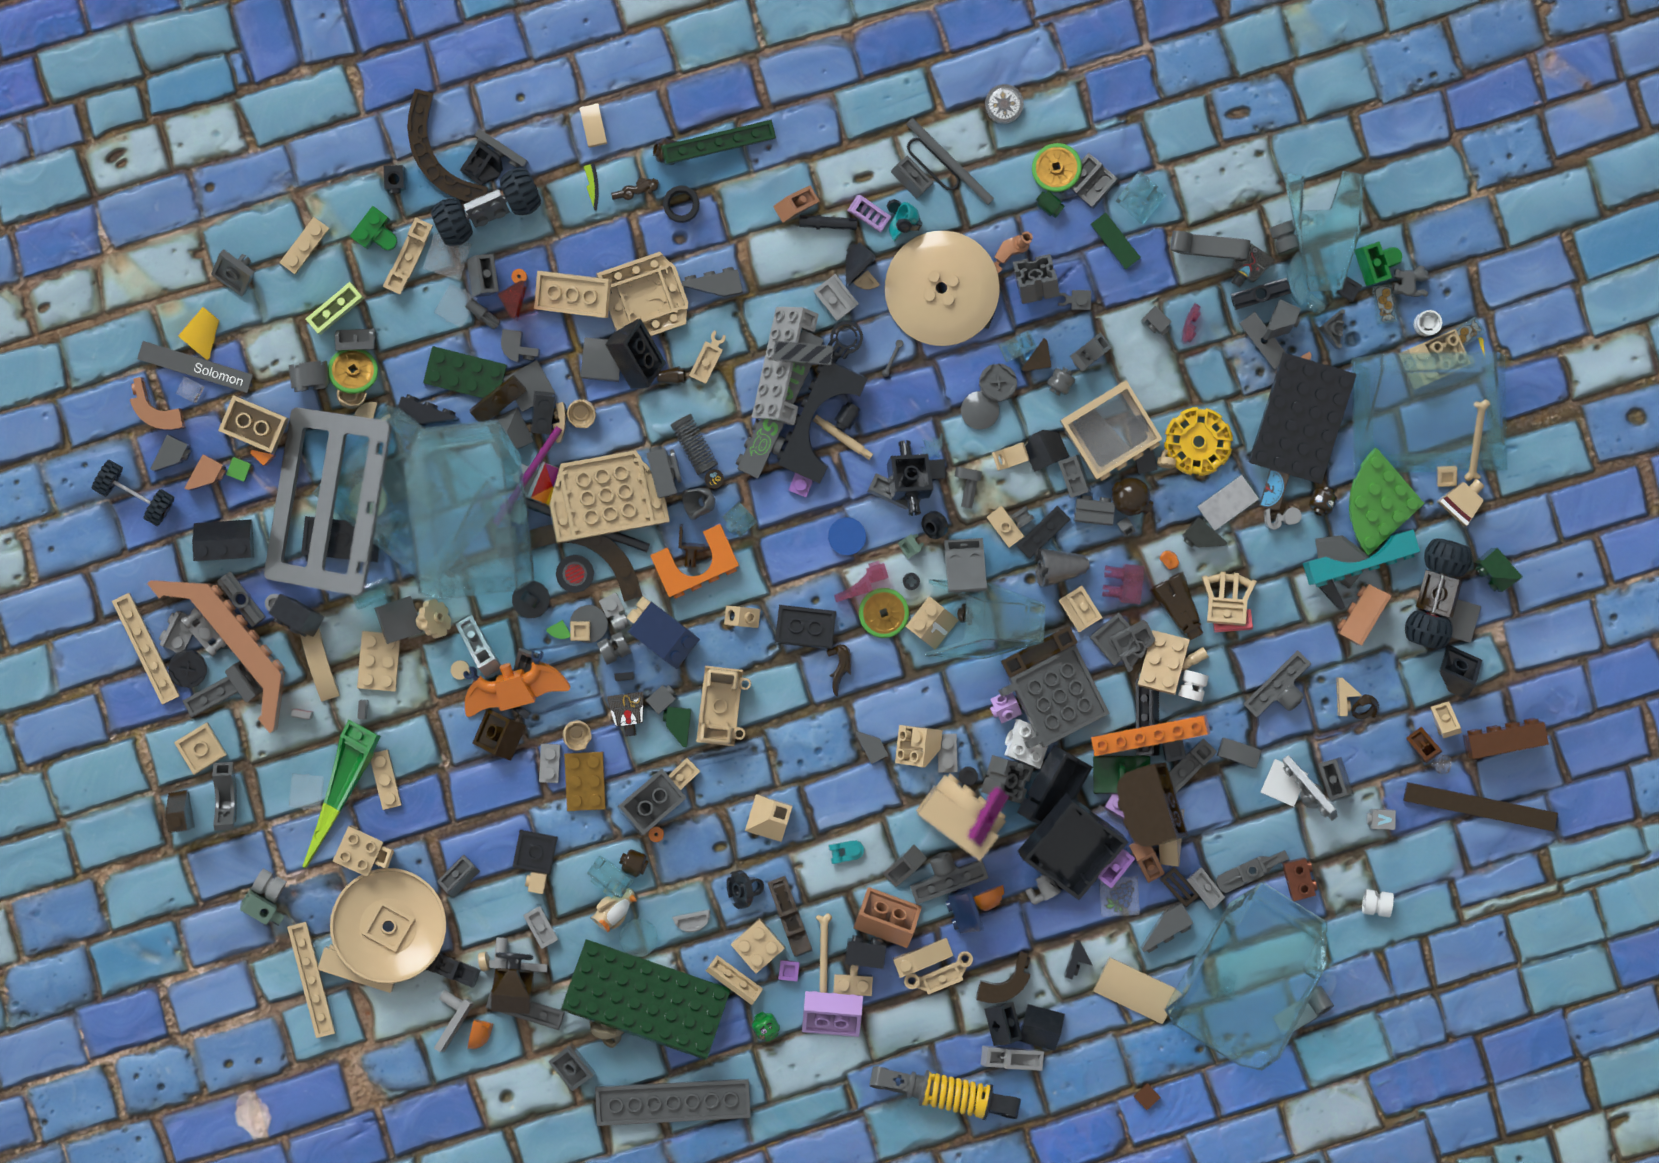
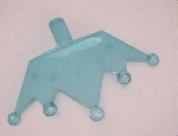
M943 433L940 434L939 439L932 437L933 442L923 438L926 449L921 447L922 454H928L929 458L935 454L939 458L941 455L937 451L942 447Z

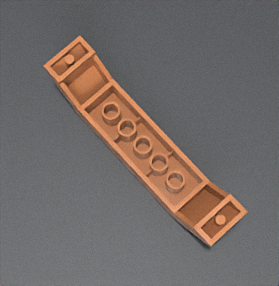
M150 580L147 584L158 598L171 596L187 598L193 602L263 688L262 711L258 720L269 733L277 730L285 679L283 669L285 667L278 659H273L271 656L273 652L266 644L262 645L259 642L260 636L254 629L250 630L246 626L248 624L247 620L242 615L236 614L234 611L236 607L230 600L223 598L222 595L224 593L220 587L205 583Z

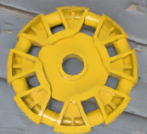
M1198 407L1188 408L1181 411L1178 417L1173 418L1166 428V442H1164V448L1168 450L1166 455L1176 459V468L1185 474H1199V476L1212 474L1217 471L1219 466H1224L1231 455V441H1233L1231 428L1228 423L1226 424L1223 421L1222 416L1209 408L1198 409ZM1204 417V423L1197 422V418ZM1186 420L1189 425L1183 428L1180 424ZM1215 423L1220 428L1217 432L1211 427ZM1174 436H1180L1179 443H1173ZM1196 436H1201L1204 439L1203 446L1196 447L1193 440ZM1218 440L1224 441L1223 448L1217 447ZM1181 451L1186 456L1182 460L1177 455ZM1214 454L1217 459L1211 463L1208 458ZM1193 460L1200 461V466H1193Z

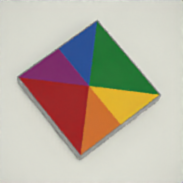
M542 461L527 497L549 506L559 468Z

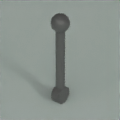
M902 340L896 341V348L886 369L882 371L884 377L890 374L889 370L899 348L903 346Z

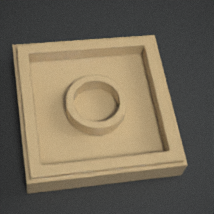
M208 722L174 742L193 775L227 756Z

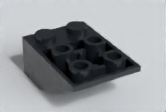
M408 394L406 397L401 396L393 417L414 426L459 420L455 416V412L445 408L442 411L437 410V405L427 401L421 404L419 403V398Z

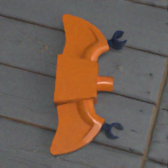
M533 650L531 658L534 661L532 662L531 669L526 673L523 669L513 671L510 663L501 665L499 668L502 674L497 676L496 681H487L483 677L478 676L477 669L471 666L469 670L472 672V675L468 671L463 672L466 679L474 680L465 697V714L467 717H471L487 708L499 707L500 711L527 705L534 703L536 697L544 693L569 691L571 686L557 669L549 664L540 662L544 656L542 650L539 658L535 657V650Z

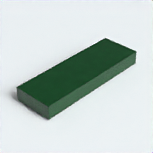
M1106 212L1090 224L1125 270L1141 258Z

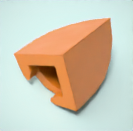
M1001 885L988 889L974 896L973 899L980 909L984 911L991 910L1001 903L1004 887Z
M474 1019L468 1041V1049H477L488 1042L493 1023Z

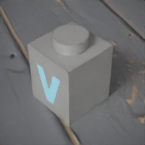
M1370 809V813H1367L1366 821L1371 829L1395 830L1396 810Z

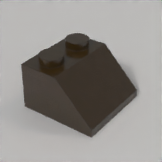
M487 708L472 743L493 755L511 761L526 725Z

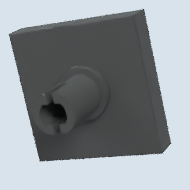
M223 249L218 255L211 275L242 297L247 292L254 275V271L247 267L251 260L249 257L244 260L246 257L244 254H241L236 259Z

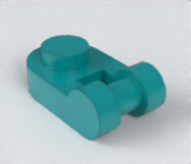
M857 840L828 845L829 851H832V864L859 859L864 853L863 844ZM845 848L846 855L840 856L839 849Z

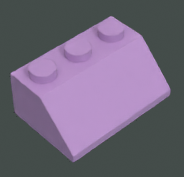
M805 991L802 1032L859 1037L863 996Z

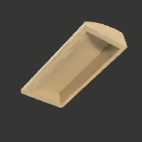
M1111 957L1108 958L1093 992L1161 1024L1165 1021L1180 991Z

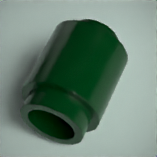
M1042 191L1036 199L1038 202L1036 206L1050 217L1056 218L1065 207L1062 201L1050 191L1046 193Z

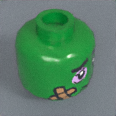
M764 1012L755 1015L752 1028L757 1037L766 1042L776 1038L779 1034L780 1025L772 1013Z

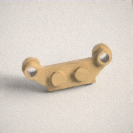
M962 951L954 963L922 976H918L915 973L905 976V986L909 989L918 988L927 991L929 995L963 981L962 976L966 968L972 964L973 957L970 952ZM967 955L968 960L962 961V956ZM910 977L915 978V982L909 983L908 979Z

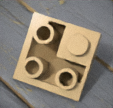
M899 725L895 763L926 767L941 749L943 730Z
M756 794L745 831L782 842L793 805Z

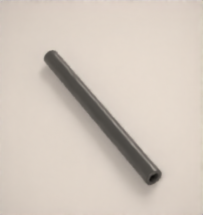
M911 118L906 125L987 205L994 200L917 121Z

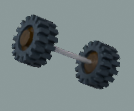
M107 460L95 477L92 490L106 497L115 485L149 504L143 519L158 527L169 512L175 497L160 489L152 501L120 484L118 478L121 476L123 467L111 460Z

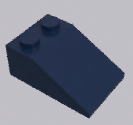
M652 601L628 630L631 635L675 669L681 665L700 640L693 632Z
M969 888L947 895L949 900L945 902L948 911H953L955 918L951 920L955 930L959 929L960 933L983 930Z

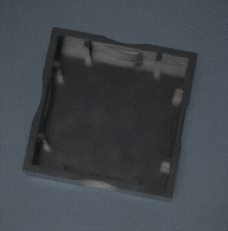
M1066 793L1017 852L1023 861L1041 874L1052 878L1062 889L1080 900L1097 880L1102 870L1128 844V841L1120 831Z

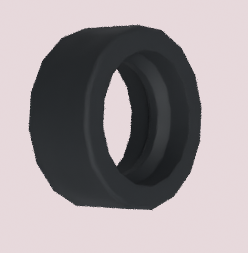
M687 186L673 187L664 196V211L675 222H689L695 218L699 211L700 203L698 196L694 190ZM678 193H685L692 199V209L686 215H677L671 210L670 201Z

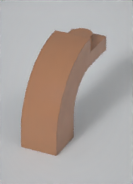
M144 378L133 379L134 383L131 384L134 395H137V398L130 399L135 413L142 421L152 427L163 430L186 428L182 409L157 410L148 399Z

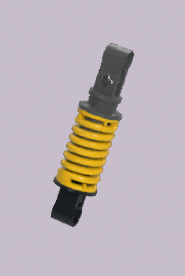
M873 1066L869 1086L872 1088L906 1094V1098L909 1099L912 1097L918 1099L919 1106L931 1104L933 1108H936L939 1103L938 1107L942 1110L946 1104L947 1111H951L953 1106L954 1113H957L960 1108V1113L965 1114L967 1109L968 1116L975 1114V1117L985 1121L989 1113L1005 1118L1017 1119L1021 1099L1017 1097L993 1093L992 1084L986 1085L983 1088L982 1083H978L976 1086L974 1081L969 1083L968 1080L961 1081L960 1078L954 1080L952 1076L947 1079L946 1075L940 1077V1074H933L929 1070H926L924 1075H917L916 1072H912L910 1075ZM897 1078L900 1079V1086H896V1082H894Z

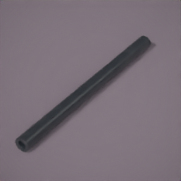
M526 497L523 498L521 506L551 517L548 505ZM620 532L601 535L646 553L650 546L647 542Z

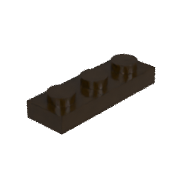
M512 375L470 409V413L483 426L526 392V387Z

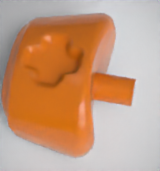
M1167 550L1161 554L1160 560L1169 570L1178 567L1179 559L1173 551Z

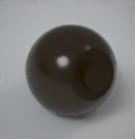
M1130 477L1114 484L1112 500L1115 508L1120 513L1135 516L1141 512L1147 514L1152 509L1153 501L1150 500V490L1142 480Z

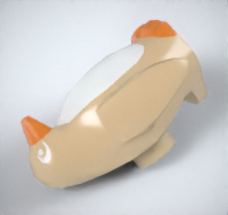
M624 888L603 898L597 905V912L591 919L607 933L610 931V928L615 929L619 927L626 917L630 904L637 901L634 891L631 888Z

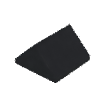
M1027 1004L1021 1026L1023 1039L1019 1040V1042L1055 1051L1061 1036L1065 1013Z

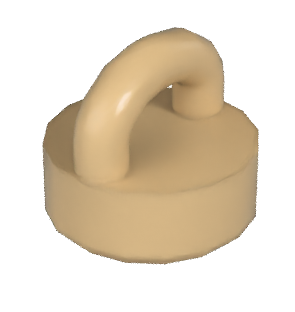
M1163 450L1161 457L1157 458V466L1168 469L1176 467V459L1166 457L1168 450Z

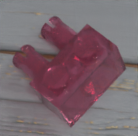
M1124 564L1121 568L1105 565V571H1111V573L1104 572V578L1121 579L1122 585L1118 587L1103 584L1102 590H1108L1109 592L1102 591V597L1119 598L1122 603L1140 604L1145 566Z

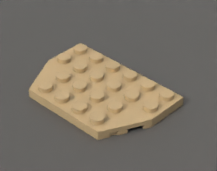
M636 450L560 464L549 504L557 543L670 522L665 496L660 499L658 498L650 468L643 462Z

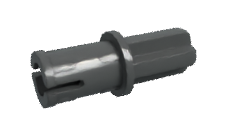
M473 298L464 306L477 316L478 320L481 319L492 329H496L500 324V320L488 312L487 307L484 308Z

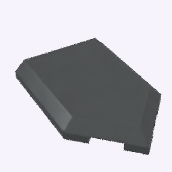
M1343 535L1315 539L1318 558L1329 557L1341 562H1360L1370 557ZM1351 573L1344 575L1345 579L1339 580V582L1350 589L1361 574L1351 576Z

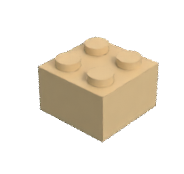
M761 918L731 942V946L755 973L759 972L785 949L784 944Z

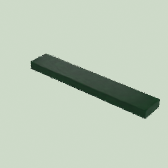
M771 119L662 145L661 150L665 165L773 140L776 139Z

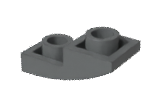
M1222 738L1217 756L1250 768H1256L1262 750L1234 740Z

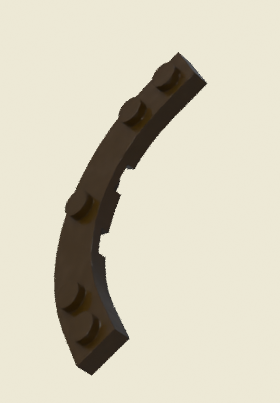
M415 89L409 109L407 129L413 157L423 174L438 189L456 199L471 202L486 195L488 187L457 178L439 163L431 149L427 130L434 93Z
M553 524L523 532L528 551L557 543ZM599 535L561 542L578 544L600 555L613 570L624 602L643 596L631 562L611 539Z

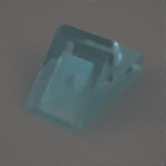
M1030 330L998 345L1006 362L1037 348Z

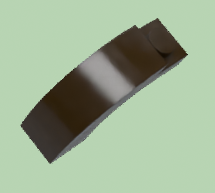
M1019 951L1015 970L1006 981L992 983L980 979L976 1000L987 1003H1000L1017 996L1024 989L1031 975L1029 972L1024 971V968L1028 969L1030 958L1027 957L1028 953Z

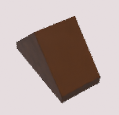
M1422 727L1406 737L1420 759L1425 763H1428L1442 753L1440 747Z

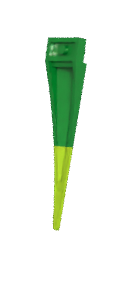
M349 719L339 738L328 789L303 863V868L308 867L373 758V752L381 737Z

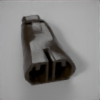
M1184 572L1177 573L1149 590L1169 614L1176 626L1183 634H1187L1190 640L1203 634L1200 628L1202 624Z

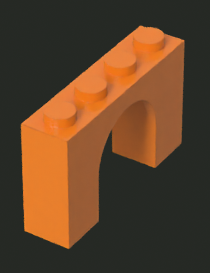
M721 524L703 531L712 552V562L708 570L701 575L688 576L682 573L676 566L668 547L650 555L669 597L679 598L685 595L684 591L689 588L694 591L701 588V583L707 580L710 584L720 579L718 576L726 572V575H730L737 571L738 561Z

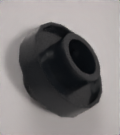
M930 511L923 516L921 522L922 529L928 537L939 539L946 535L948 523L944 515L938 511Z

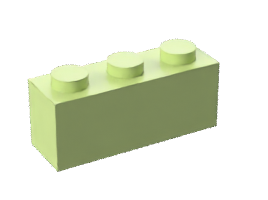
M349 282L309 315L306 320L319 335H322L360 303L364 297Z

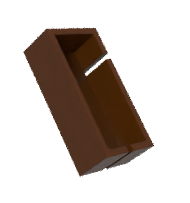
M1538 718L1525 719L1522 724L1516 721L1505 723V727L1497 725L1488 726L1485 731H1482V729L1467 730L1468 734L1463 735L1466 756L1471 759L1549 745L1545 722L1539 721Z

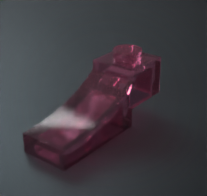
M879 561L869 563V568H866L867 573L852 587L835 594V601L839 602L873 591L870 583L889 578L885 564H880Z

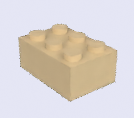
M233 395L218 431L275 454L289 418Z

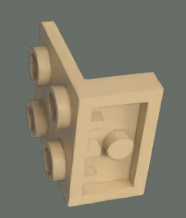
M353 825L348 826L333 862L367 877L380 852L383 841L359 831V828Z

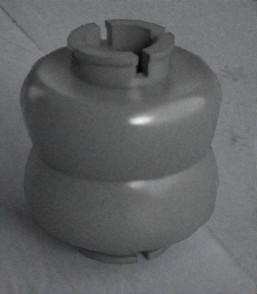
M1065 367L1062 370L1056 368L1052 377L1047 381V384L1051 386L1049 390L1055 392L1058 396L1061 393L1067 395L1070 387L1075 383V378L1072 377L1073 372L1068 371Z

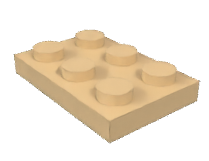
M1152 630L1155 641L1147 648L1138 686L1175 695L1190 639Z
M362 631L357 688L396 692L401 640L386 644L382 632Z

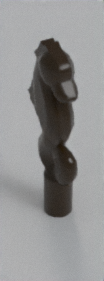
M639 178L636 186L627 185L620 191L611 192L612 199L624 198L625 200H631L634 197V193L642 194L646 190H648L649 194H652L653 191L658 189L659 182L654 178L647 180Z

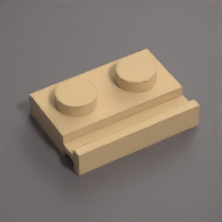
M1082 585L1058 600L1078 633L1102 618Z

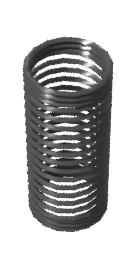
M688 414L673 422L670 426L675 431L674 433L678 440H680L679 443L683 446L682 448L685 449L684 452L688 455L687 458H690L689 461L693 464L692 467H695V472L697 475H700L715 467L718 463L716 459L706 463L714 458L712 456L706 459L713 455V453L706 455L711 450L701 454L710 448L707 447L701 450L708 446V444L701 446L706 441L696 445L705 439L702 438L696 441L703 437V435L696 437L701 432L689 437L700 430L697 429L689 433L698 428V426L685 431L696 425L694 423L684 428L695 421L692 420L694 418L692 414Z

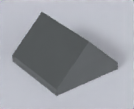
M572 1042L548 1061L572 1091L595 1074L593 1068Z

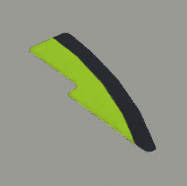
M592 163L584 166V170L589 181V185L586 187L593 208L596 211L599 185L596 167Z

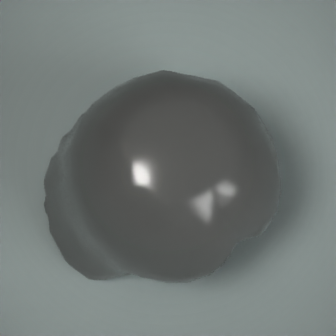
M707 488L684 490L682 493L684 508L692 520L711 512L715 508V497ZM702 497L704 507L699 504L698 499Z

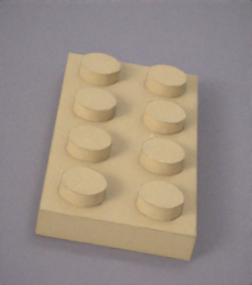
M537 271L534 309L608 318L611 279Z

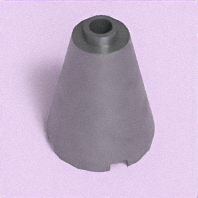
M1037 549L1035 553V562H1038V568H1035L1036 579L1039 586L1042 587L1086 574L1087 570H1089V560L1081 554L1048 549Z

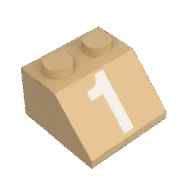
M929 596L905 627L936 650L959 620Z

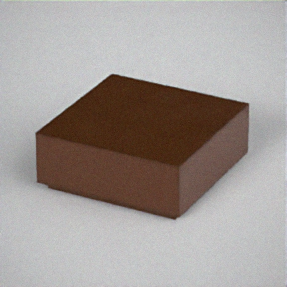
M1148 1083L1134 1095V1098L1146 1110L1161 1098Z

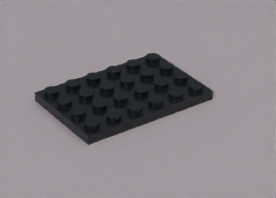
M1283 352L1248 462L1322 484L1357 374Z

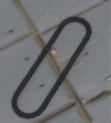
M913 138L908 142L907 151L943 188L954 190L959 186V177L920 138ZM913 141H920L957 178V184L954 187L945 186L911 152L910 144Z

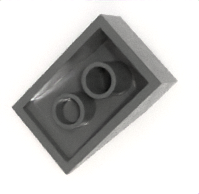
M661 769L622 801L617 808L635 830L643 836L687 797L665 771Z

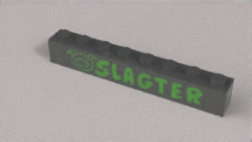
M802 330L798 343L822 345L824 339ZM793 364L785 402L794 405L813 364ZM756 419L752 430H755L752 438L748 436L744 447L747 449L744 455L740 454L736 461V464L739 465L737 469L759 479L785 423L777 420Z

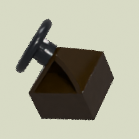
M505 952L495 953L496 958L506 959V968H495L491 993V1011L530 1014L534 988V971L521 969V960H533V955Z

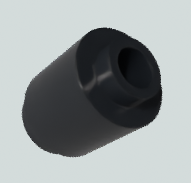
M847 402L846 405L843 404L834 419L837 422L835 426L843 431L846 428L850 430L859 417L861 409L850 402Z

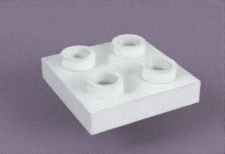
M1016 719L1014 728L1009 731L1005 740L1007 748L1004 756L1036 769H1041L1048 746L1042 748L1039 743L1027 749L1024 742L1035 737L1036 734L1030 723Z

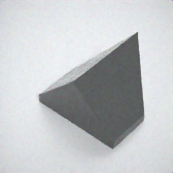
M1344 309L1339 310L1319 327L1320 331L1335 349L1342 348L1340 341L1341 336H1343L1344 321L1342 320L1343 314H1345Z

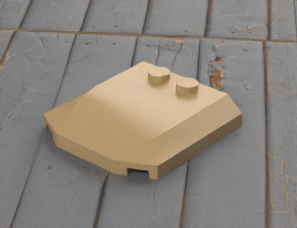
M661 252L596 274L597 278L611 279L609 314L615 331L636 319L642 320L650 336L686 324L688 309L686 294L676 267Z

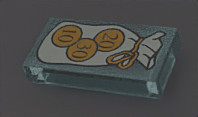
M1392 284L1372 286L1377 325L1397 322Z
M1473 317L1456 329L1463 347L1486 333L1476 317Z

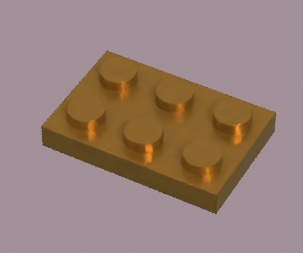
M603 752L565 753L567 811L606 809Z

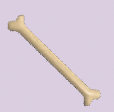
M1488 400L1473 403L1478 411L1468 473L1464 475L1466 481L1481 478V475L1477 473L1485 411L1490 406Z
M829 913L824 916H816V920L820 923L821 993H827L828 924L832 919Z

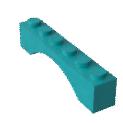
M1409 530L1390 536L1378 552L1360 562H1341L1329 557H1321L1303 563L1309 585L1316 584V587L1326 585L1327 580L1333 579L1334 582L1343 580L1346 574L1351 573V576L1362 574V569L1368 568L1369 571L1380 568L1379 564L1385 562L1386 566L1397 563V559L1401 557L1404 560L1414 558V553L1420 552L1414 530Z

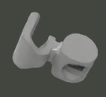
M1292 507L1286 509L1283 515L1276 514L1275 522L1271 523L1270 508L1264 510L1265 526L1271 530L1278 529L1282 522L1286 525L1296 524L1301 520L1302 516L1299 509Z

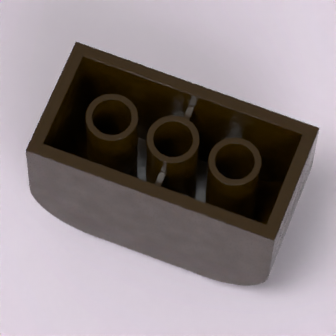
M1166 762L1154 763L1129 771L1120 778L1117 785L1118 807L1123 811L1124 826L1129 831L1134 842L1141 846L1149 847L1188 836Z

